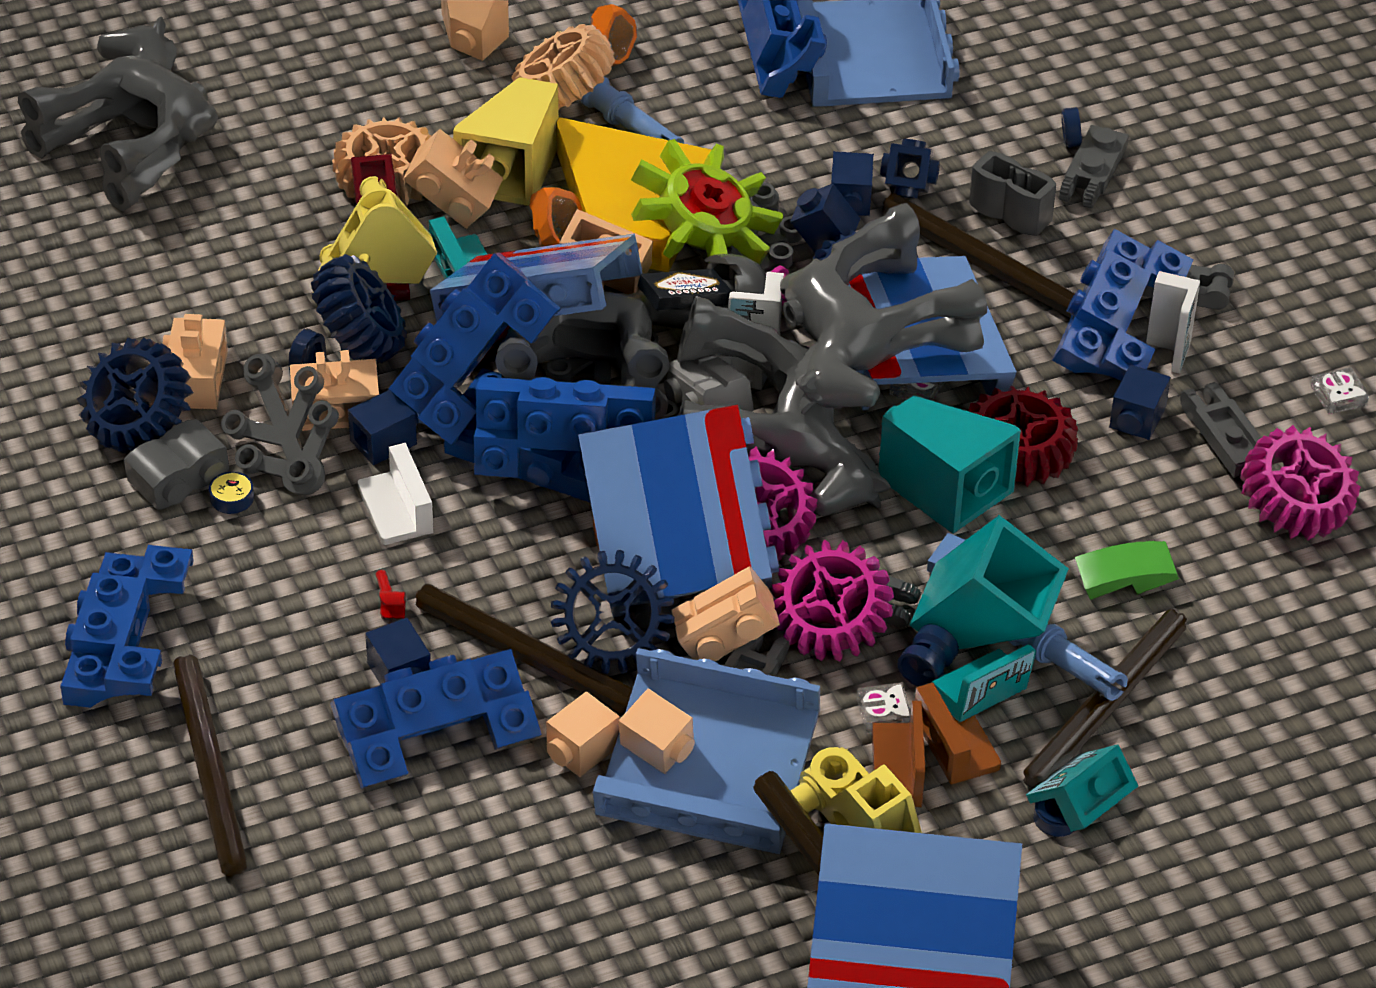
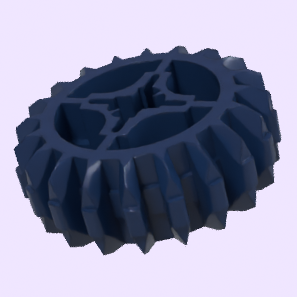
M344 254L327 262L320 267L319 271L313 274L314 280L311 282V289L313 290L312 299L318 306L316 312L321 315L324 321L323 325L330 331L331 338L337 340L341 350H349L350 358L353 360L376 359V364L384 363L398 354V351L405 346L407 331L404 329L406 322L400 315L401 308L397 306L394 300L395 295H392L388 290L387 283L382 282L378 272L372 271L367 262L360 261L355 255L349 256Z
M127 337L124 346L119 343H112L110 355L98 353L100 363L96 367L87 366L91 374L90 379L79 382L82 388L86 390L84 395L77 398L80 405L84 407L79 416L83 422L88 424L86 430H88L91 436L98 439L100 444L122 454H128L129 451H133L145 442L159 439L174 425L176 426L181 423L182 420L179 418L181 412L191 410L189 404L184 399L194 393L191 387L186 384L191 376L183 368L184 363L182 359L172 353L171 349L166 345L142 338L139 342L136 339Z
M599 551L597 558L600 566L593 568L590 560L585 556L580 559L581 565L586 571L580 576L573 568L566 570L567 576L575 581L571 588L563 583H557L555 589L567 594L566 602L552 601L551 608L556 610L564 609L565 618H555L551 620L552 627L567 626L568 633L560 635L557 641L561 645L571 639L574 640L577 645L568 653L571 659L576 658L582 650L589 654L584 661V665L587 667L593 666L595 658L603 659L601 672L604 674L609 673L611 660H618L619 671L623 674L628 672L626 658L633 656L637 665L636 652L638 648H646L650 651L658 649L651 643L654 636L662 641L669 640L670 635L665 631L659 630L658 627L660 622L674 623V616L669 614L661 615V606L673 605L674 599L673 597H665L659 600L657 592L665 589L668 586V582L664 579L652 585L648 579L657 571L654 565L648 567L644 574L637 571L642 561L641 556L635 555L630 567L623 565L624 551H616L615 564H608L606 552ZM607 573L624 574L634 579L621 593L614 596L606 595L590 582L595 577ZM643 589L649 597L652 610L650 625L646 633L631 619L629 613L630 605ZM580 591L592 602L596 610L593 623L583 634L580 633L574 614L575 603ZM630 593V597L623 603L626 610L621 612L626 613L624 620L631 626V630L622 623L619 624L617 621L612 620L608 624L605 623L597 631L595 628L602 621L600 614L604 612L600 611L602 604L594 597L595 594L603 601L607 600L609 603L614 604ZM611 628L621 630L636 643L629 648L618 651L603 650L592 645L603 632Z

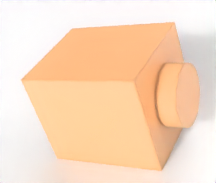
M649 688L618 721L620 745L664 774L675 762L682 763L689 756L695 744L693 718Z
M586 691L546 721L547 753L556 764L562 767L566 766L577 776L581 777L613 752L619 734L618 721L620 716Z

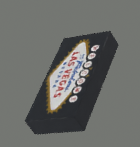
M714 269L645 273L640 275L637 285L657 311L691 308L695 296L709 299L715 306L728 305L729 294L732 292Z

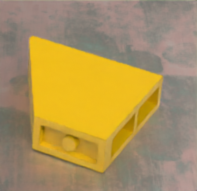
M559 117L557 120V155L569 191L578 196L582 211L652 240V265L649 269L669 272L677 254L669 259L663 255V252L672 232L667 228L663 219L634 221L631 215L641 198L660 197L654 192L631 181V178L641 159L671 174L660 158V154L668 140ZM677 142L691 164H704L712 150Z

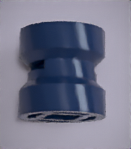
M928 624L922 626L913 638V644L908 646L898 658L897 666L900 673L908 682L917 687L932 683V681L943 676L944 668L948 667L959 654L957 640L950 632L938 625Z

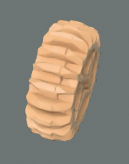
M580 24L575 28L570 26L563 32L557 31L549 39L545 38L544 42L539 46H534L531 53L524 55L523 62L517 64L516 71L511 78L513 82L521 77L558 84L559 110L563 106L570 107L578 99L582 100L585 94L593 92V88L597 84L603 83L604 76L610 73L612 70L611 66L615 62L614 52L610 47L611 44L607 37L602 35L600 30L596 29L594 25L586 26L585 24Z
M383 117L380 122H373L367 119L365 126L353 125L352 132L342 133V140L336 142V148L334 149V159L332 160L333 172H335L339 188L345 190L348 198L355 197L351 157L392 154L398 198L405 206L408 205L409 199L421 201L423 195L403 181V178L417 149L432 135H429L426 127L417 128L415 121L406 124L402 123L400 117L395 121H387Z

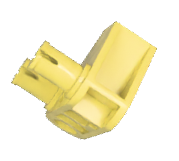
M368 177L360 185L362 197L334 244H329L321 250L319 255L321 266L335 257L339 258L344 254L349 256L355 255L360 261L367 262L372 271H377L383 283L419 284L437 255L432 236L398 196L387 189L384 180L380 179L378 182V177Z
M829 747L819 751L813 757L810 767L801 772L800 785L790 790L807 813L817 809L831 824L922 833L911 793L887 766L883 764L876 770L868 773L859 761L843 747Z

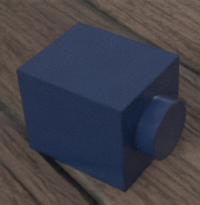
M833 151L831 184L833 183L858 216H870L874 154Z
M832 183L820 189L811 188L805 191L797 200V206L790 222L815 253L816 250L822 248L824 241H833L836 233L848 236L851 229L856 232L861 218Z
M1130 364L1113 397L1109 428L1150 440L1166 409L1171 377Z
M388 390L348 409L350 441L372 465L378 464L389 458L390 446L406 443L409 449L417 445L416 425L419 424L417 412Z
M408 618L365 633L367 664L380 684L386 682L384 675L400 669L411 667L413 674L430 670L428 663L431 662V654Z

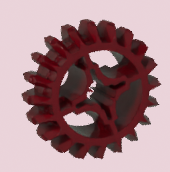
M1011 384L1008 391L1003 392L998 388H994L991 395L980 394L979 400L976 403H970L968 412L1006 422L1021 429L1015 482H1023L1027 488L1033 480L1044 485L1049 476L1059 478L1063 469H1069L1074 452L1077 451L1078 427L1076 420L1072 418L1071 408L1062 407L1060 398L1048 399L1046 390L1034 393L1031 392L1029 386L1025 391L1016 390Z

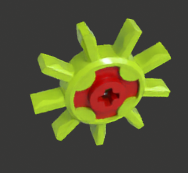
M675 139L668 140L660 154V158L671 174L641 159L631 181L660 197L641 198L631 215L634 221L663 219L667 228L672 232L666 243L663 255L669 259L682 250L685 243L692 247L706 250L708 257L717 254H728L727 247L732 245L743 256L755 261L759 265L762 263L770 247L750 229L774 234L783 220V213L752 206L750 197L758 193L766 179L762 172L737 181L732 175L721 169L724 160V146L717 143L707 156L704 164H691Z

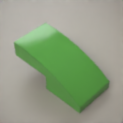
M1166 541L1120 544L1075 557L1090 600L1132 584L1138 595L1179 579Z

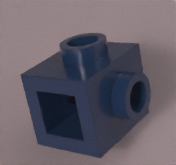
M902 139V145L891 143L890 153H883L880 177H886L885 184L889 188H895L894 193L902 197L918 199L919 192L928 193L929 185L937 184L940 161L934 160V152L932 149L926 148V142ZM910 163L917 164L919 167L917 176L913 178L906 177L904 174L906 165Z

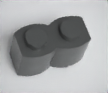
M988 151L972 166L969 203L975 210L988 217L1003 219L1008 226L1020 233L1037 236L1052 222L1057 184L1048 175L1031 168H1023L1016 160L1005 154Z
M190 419L179 423L166 432L161 439H154L141 444L124 458L127 481L157 510L181 503L193 489L210 485V482L216 476L230 469L227 447L198 419Z

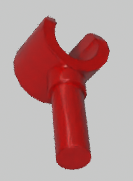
M377 571L376 578L380 588L381 618L404 619L406 613V593L392 591L386 571Z

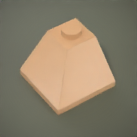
M441 0L442 17L451 48L483 61L509 37L508 0Z

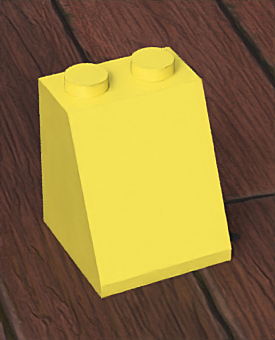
M519 77L455 126L453 130V139L464 147L466 143L473 140L477 144L473 155L480 160L484 159L488 154L495 158L491 169L502 176L503 180L493 200L529 206L531 194L541 189L557 151V120L559 118L558 84Z

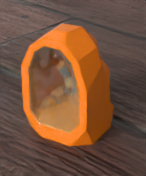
M614 4L597 7L591 16V25L599 29L602 35H605L610 42L615 62L611 66L613 67L629 58L637 38L636 22L624 8Z
M548 187L531 194L529 207L533 215V230L535 236L539 238L540 246L559 244L576 210L582 211L579 198L573 192L557 187Z

